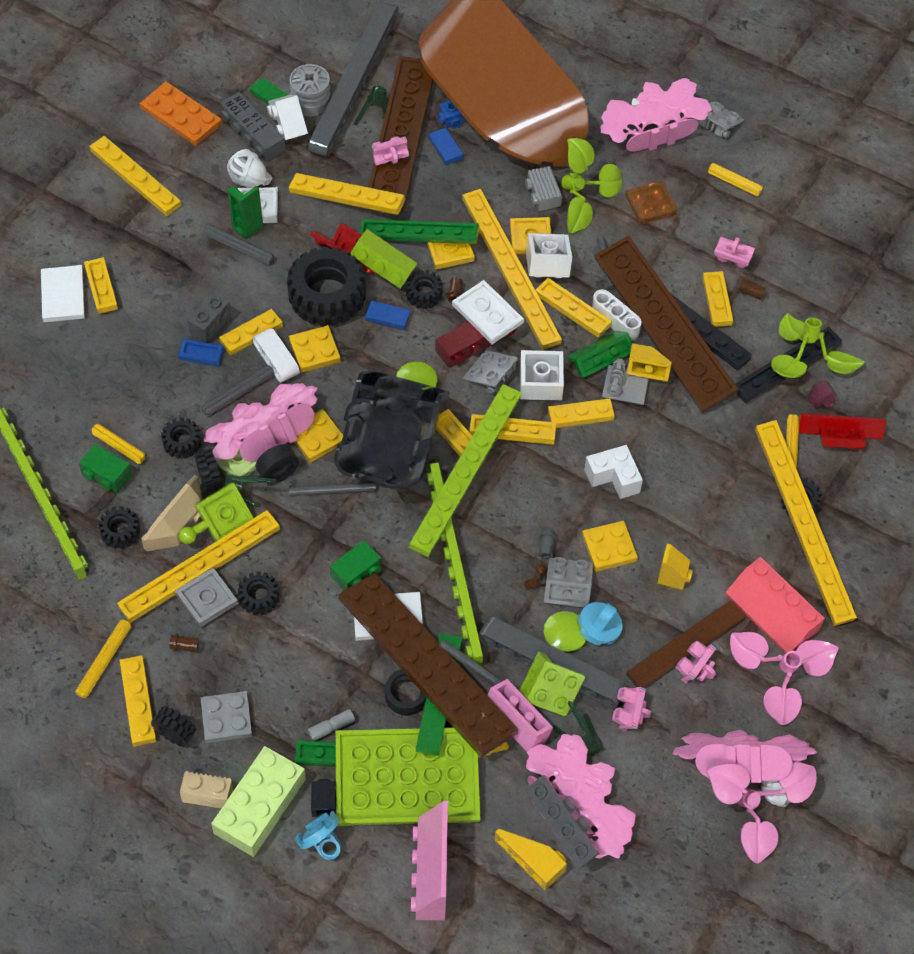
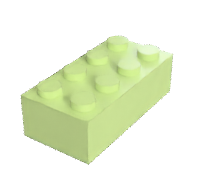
M264 746L211 823L213 833L254 857L305 782V769Z

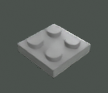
M214 568L175 590L177 597L199 627L238 605V600Z
M247 691L201 697L205 743L252 737Z

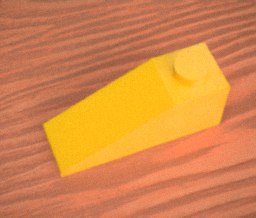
M501 829L495 831L494 840L544 891L565 873L566 859L559 851H554L550 846Z

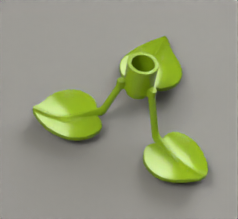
M569 138L567 139L568 164L575 173H570L563 177L562 187L565 190H570V194L577 196L570 202L567 218L568 233H575L588 227L593 217L592 206L589 203H585V197L577 191L583 189L585 184H600V195L603 197H613L620 191L623 179L617 166L606 164L599 172L600 181H585L580 174L588 171L587 166L594 162L593 147L583 139Z
M787 313L779 324V335L789 341L800 339L803 342L795 359L789 355H778L772 359L771 367L774 372L784 377L796 378L802 376L807 370V365L799 360L806 342L815 343L818 339H820L824 359L828 361L827 367L834 372L841 374L852 373L863 366L865 361L839 351H831L827 355L823 338L824 333L820 332L822 322L817 318H808L804 323Z

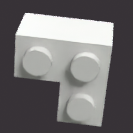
M287 95L268 101V114L270 117H273V120H277L276 130L285 140L308 134L297 95Z
M627 445L586 456L584 470L592 487L613 482L620 499L640 493L643 480Z

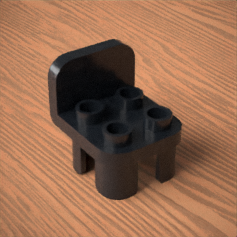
M361 372L356 381L352 401L345 411L344 421H346L342 442L337 445L334 461L337 469L346 476L360 477L378 482L382 486L389 488H408L418 483L426 469L440 409L447 406L450 392L381 372Z

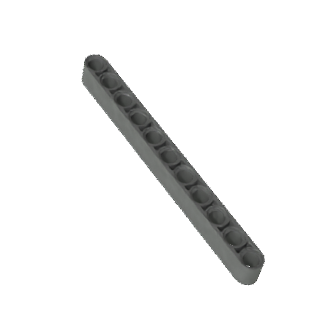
M381 1L378 3L310 139L308 146L310 153L329 157L397 19L398 6Z

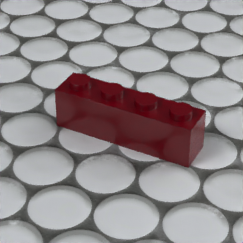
M468 321L435 339V352L451 368L454 365L463 363L470 356L479 354L486 347L495 345L497 342L491 344ZM517 328L508 333L506 336H511L512 334H514Z

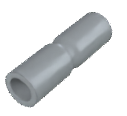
M348 709L331 717L329 720L308 728L307 731L311 740L316 741L332 733L334 730H339L355 722V718L351 710Z

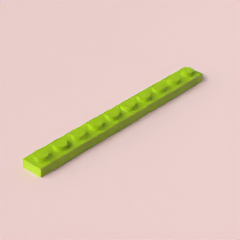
M504 384L502 385L409 544L410 549L427 557L430 556L520 400L521 392Z
M3 407L0 409V431L78 580L87 577L85 568L88 567L83 555L78 556L76 553L79 550L74 538L69 539L67 536L70 533L65 521L60 522L58 519L61 516L56 504L51 505L49 502L52 500L47 488L43 489L40 485L43 483L38 471L34 473L32 469L35 467L30 455L25 456V446L21 439H16L17 431L13 423L8 424L7 420L9 417Z
M439 463L430 464V472L426 473L428 486L432 485L433 491L430 492L432 504L444 486ZM450 519L440 540L441 542L445 541L446 547L443 548L445 561L449 560L450 562L448 575L449 579L454 580L455 586H452L454 600L458 599L459 606H456L458 619H462L464 626H461V633L463 639H467L468 646H465L466 655L482 666L483 654L454 528Z

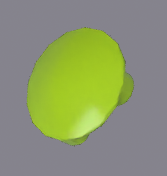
M423 362L407 363L398 370L396 375L400 378L436 387L437 383L436 372L431 366Z
M561 611L550 616L544 624L543 631L548 644L563 652L581 650L586 639L581 635V628L579 623H577L579 615L574 612Z

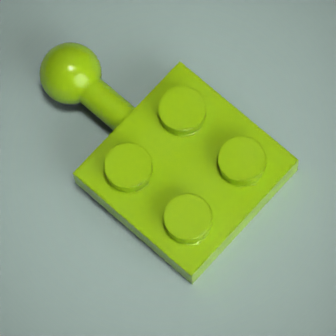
M230 483L195 504L203 521L194 527H183L179 532V539L184 544H191L195 541L197 534L208 528L216 542L252 520L253 516L235 484Z

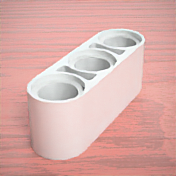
M607 290L596 291L593 296L592 308L612 320L611 328L614 331L626 332L629 334L631 341L636 340L639 337L641 328L639 316Z
M273 328L252 337L258 352L267 365H270L274 370V375L280 383L300 374L296 361Z

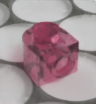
M826 380L813 385L808 395L811 405L816 409L823 406H831L835 403V398L837 397V393Z

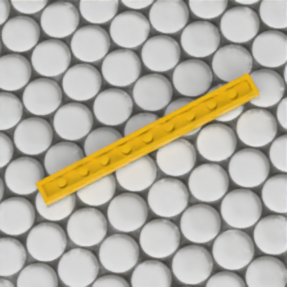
M478 189L462 194L464 204L474 222L479 223V232L541 349L544 350L561 344L562 339L482 190Z
M777 420L757 425L755 431L834 626L853 621L857 618Z

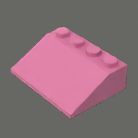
M442 801L418 818V827L413 826V841H418L417 850L412 851V864H417V873H412V888H416V897H411V912H416V920L445 921L448 801Z

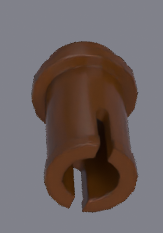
M457 277L450 280V288L446 294L450 303L462 295L463 281L460 278L458 279V284H456Z
M743 279L738 291H741L743 295L746 293L761 300L766 288L749 282V279L747 281Z
M176 633V635H171L169 649H173V651L178 649L197 652L199 638L183 637Z

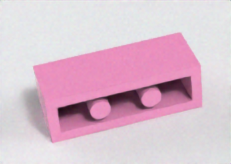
M508 679L491 687L487 696L517 727V735L513 736V738L526 752L538 744L545 745L553 729L551 724Z

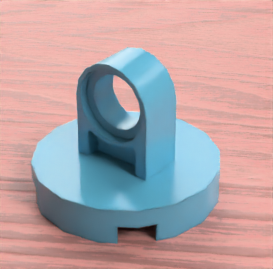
M600 602L590 603L585 606L577 619V623H579L581 628V635L588 642L600 646L601 643L612 644L620 636L623 629L622 619L616 611L617 609L609 603Z
M331 811L330 816L324 813L305 826L307 831L303 835L299 832L295 841L301 849L314 846L323 858L332 860L339 855L341 849L340 840L333 832L340 820L334 811ZM326 842H333L337 848L334 852L328 853L323 849V845Z

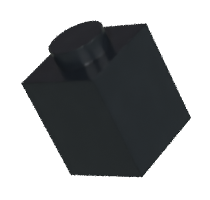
M329 779L312 781V817H319L324 813L330 816L331 811H334L336 814L335 781Z

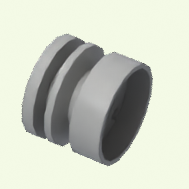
M314 64L301 65L295 68L289 79L290 94L298 96L303 116L312 117L324 113L331 99L328 72L323 67Z

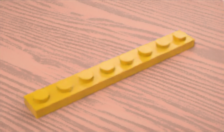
M266 510L117 603L118 608L130 623L175 596V590L212 568L218 569L280 530V525Z

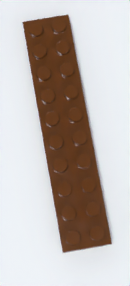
M399 56L379 141L383 143L390 141L393 137H406L409 156L398 159V163L395 164L392 161L380 165H375L374 163L368 188L403 194L405 202L400 212H404L433 83L432 77L425 70L420 58Z
M629 235L594 255L595 260L629 309L639 316L641 326L659 352L672 362L671 369L702 413L739 393L737 386Z
M375 573L339 593L338 599L480 758L517 735V727L445 649L439 647V642Z

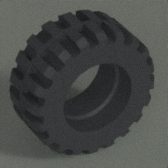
M322 247L319 250L314 248L309 253L305 252L300 255V259L297 258L292 263L293 266L289 268L287 277L289 302L294 312L298 313V316L303 320L308 319L309 323H319L320 326H326V324L334 326L338 325V322L344 323L348 321L349 317L353 318L358 314V310H361L363 307V301L366 298L364 269L355 256L351 257V253L345 250L342 252L339 248L335 247L333 249ZM326 279L335 280L344 285L341 289L332 293H319L310 288L314 283Z

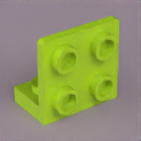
M538 651L519 692L532 705L566 716L585 676L579 672L552 663L546 654Z

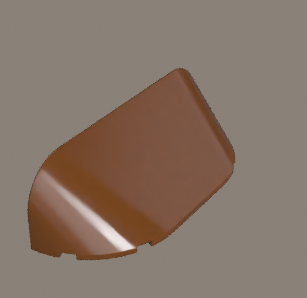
M450 0L424 28L419 38L418 51L422 54L421 62L425 70L470 125L484 139L488 141L492 138L500 144V150L530 163L541 165L545 161L552 162L553 167L569 166L567 139L578 138L586 140L588 134L589 115L585 99L574 82L502 0Z

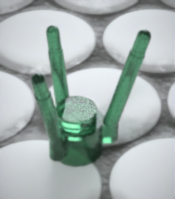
M376 85L372 88L371 94L368 95L367 101L357 116L354 125L359 123L369 104L371 106L383 104L385 118L389 99L386 97L387 90L383 86Z
M226 474L223 487L234 483L238 491H241L243 482L276 483V479ZM242 496L244 502L256 507L260 506L259 503Z
M568 701V706L585 734L581 738L588 749L587 757H592L603 748L602 742L597 736L588 714L585 713L583 715L588 726L587 728L573 703ZM556 725L553 726V729L560 736L566 734Z

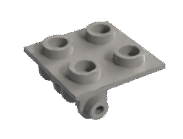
M714 101L709 103L712 111L708 112L705 120H697L698 124L706 127V129H710L711 132H714L721 138H727L730 134L728 129L744 122V119L740 118L736 112L729 111L721 103Z
M485 350L463 377V380L486 385V390L489 394L497 393L501 384L503 385L510 374L515 371V362L518 357Z
M616 359L613 362V366H608L602 397L644 405L649 378L628 375L624 360Z

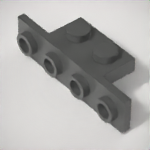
M542 775L526 789V792L579 868L584 867L599 854L590 841V838L594 835L591 830L592 825L585 816H581L577 810L578 805L571 796L559 795L545 775Z

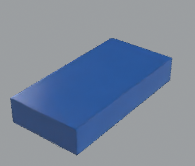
M446 128L429 134L430 142L445 165L463 159V153Z
M371 301L365 321L405 330L410 317V310Z
M183 339L178 358L179 360L219 367L224 353V346Z

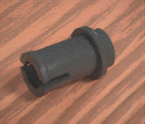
M542 530V533L539 535L541 540L539 557L542 559L553 558V546L557 538L554 531Z

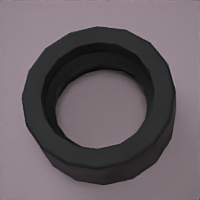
M283 444L265 451L256 461L255 467L265 483L275 484L292 475L299 465V460L292 448Z
M402 670L395 671L389 676L385 684V700L388 707L400 715L418 713L425 707L426 696L420 691L419 698L414 702L402 703L397 701L393 695L394 687L398 683L412 681Z

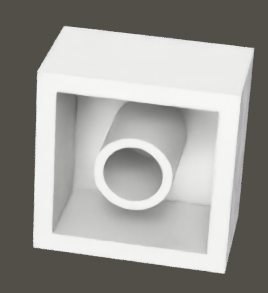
M528 233L526 259L529 276L538 278L570 277L572 253L568 235Z
M521 350L520 392L522 395L520 399L562 400L564 388L563 351Z

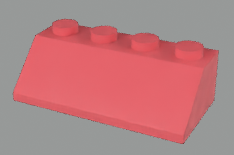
M759 557L745 568L725 592V595L785 654L788 651H795L801 643L815 635L821 629L825 619L762 557Z

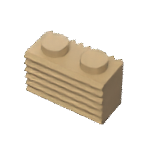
M186 771L180 795L184 803L222 808L234 789L230 778H221V776L217 778L216 775L212 777V775L207 776V774L203 775L202 773L198 775L197 772L194 774L193 772L189 773Z

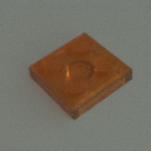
M663 181L626 190L625 196L640 225L677 215V208Z

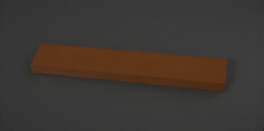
M730 600L628 670L626 675L636 687L647 688L673 670L683 657L690 658L692 655L687 650L693 642L699 641L705 646L709 645L745 620V614Z

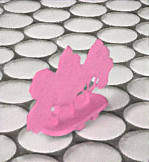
M687 78L672 82L668 91L662 90L659 84L645 82L643 86L644 91L637 97L639 102L637 106H632L622 100H610L607 110L603 112L601 117L603 120V124L600 126L601 133L609 134L612 141L617 143L623 142L629 134H633L634 136L626 144L628 151L635 152L649 148V151L657 149L658 145L667 143L668 146L675 144L677 139L684 138L693 133L698 127V121L695 119L705 120L708 112L712 111V108L707 99L693 96L696 93L697 84L690 82ZM670 120H675V121H676V122H674V123L665 125V124H667ZM632 124L636 126L639 131H636V129L632 131L627 127V125ZM648 124L658 125L657 128L643 132Z
M303 383L292 385L280 384L272 393L268 405L263 406L259 402L250 405L238 403L231 413L234 418L233 421L219 423L209 428L205 432L204 442H217L213 449L216 461L232 459L236 456L239 448L244 460L249 462L257 461L268 449L286 444L287 442L291 444L296 441L297 436L311 426L314 419V410L311 406L317 401L314 394L318 388L314 386L306 387Z
M742 730L728 732L721 738L710 734L691 733L681 738L689 745L676 747L673 751V755L684 759L696 758L697 769L707 778H709L707 770L721 764L742 766L749 773L751 783L782 780L791 772L792 761H803L807 759L808 755L817 753L813 747H809V743L799 740L792 735L779 736L761 742L758 741V737L747 735Z
M563 734L557 743L556 750L543 744H538L527 750L529 757L526 768L533 773L545 775L548 780L552 775L555 776L556 779L550 782L554 789L559 792V795L571 796L578 805L577 810L581 816H585L591 825L598 829L597 832H593V836H598V839L593 841L590 838V841L599 852L595 858L600 859L606 855L620 858V855L624 853V845L631 841L632 827L635 824L636 815L624 806L610 805L604 801V797L611 793L612 784L610 779L614 776L615 768L603 762L593 765L587 764L588 749L582 738L575 734L572 736ZM528 776L529 786L537 780L534 776Z

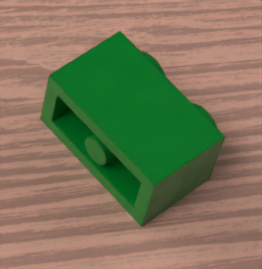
M95 444L79 462L82 476L89 481L94 480L107 491L111 490L118 493L132 476L130 463Z
M363 540L330 565V575L343 590H346L373 573L377 575L382 568L381 557Z

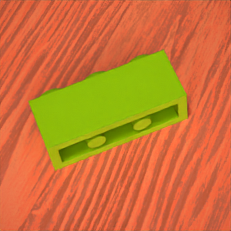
M366 229L351 251V256H355L361 263L400 289L417 265V262L368 229Z

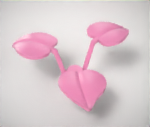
M754 632L732 633L730 636V649L734 659L740 666L746 669H756L760 661H780V668L786 673L782 688L774 686L768 689L763 698V705L767 713L778 724L783 726L796 718L802 705L800 693L793 688L786 689L792 673L800 665H803L804 671L807 674L815 677L823 676L830 671L838 652V647L831 643L809 640L801 643L796 651H788L784 656L778 655L776 657L764 658L768 653V644L761 635Z
M792 762V770L789 775L782 780H778L782 789L755 791L746 788L750 783V775L742 766L721 764L707 770L712 790L717 799L725 804L737 803L747 808V812L754 817L756 823L746 822L741 829L740 837L745 853L754 863L762 862L774 851L778 843V832L775 826L768 821L760 823L759 816L754 812V808L760 804V797L785 793L789 802L800 803L805 801L812 794L816 785L817 777L814 766L801 762Z

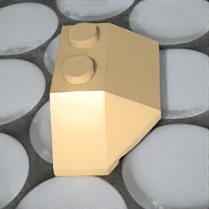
M194 475L184 485L152 524L149 531L141 538L144 550L153 551L179 546L181 544L179 539L180 530L186 526L194 527L202 522L203 519L195 507V504L202 501L198 476Z

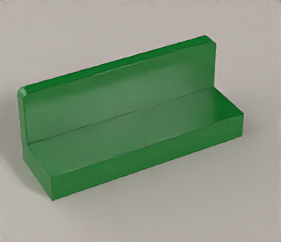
M232 186L227 190L232 228L243 238L247 239L263 226L259 188L255 186L246 194H243L236 187Z
M615 331L566 356L567 361L574 362L579 377L584 378L612 364L616 359H622L629 355L632 342L628 333Z

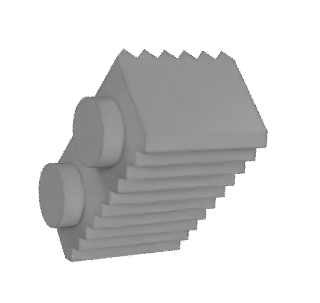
M551 167L529 170L528 177L525 179V185L527 190H531L532 204L537 206L538 211L560 207L562 195Z

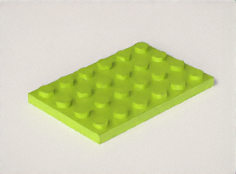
M444 728L439 755L416 752L420 729L335 731L336 815L340 820L338 826L418 824L420 816L442 801H448L447 823L480 822L478 754L454 728Z

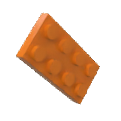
M164 82L139 103L140 109L194 146H197L222 125L220 117L168 82Z

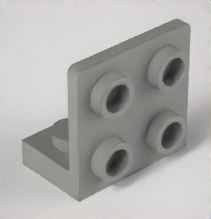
M562 557L549 558L544 603L576 607L587 606L590 600L593 563L585 560H566Z

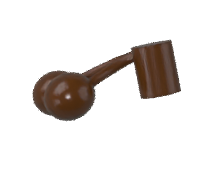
M539 564L536 566L538 578L537 580L531 578L525 581V588L531 589L536 585H546V583H537L540 576H544L547 573L544 565Z

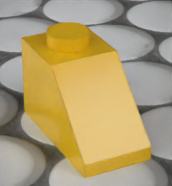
M632 343L627 374L668 382L672 362L653 347Z
M671 544L666 545L657 583L683 590L685 582L690 583L693 570L689 569L690 560Z

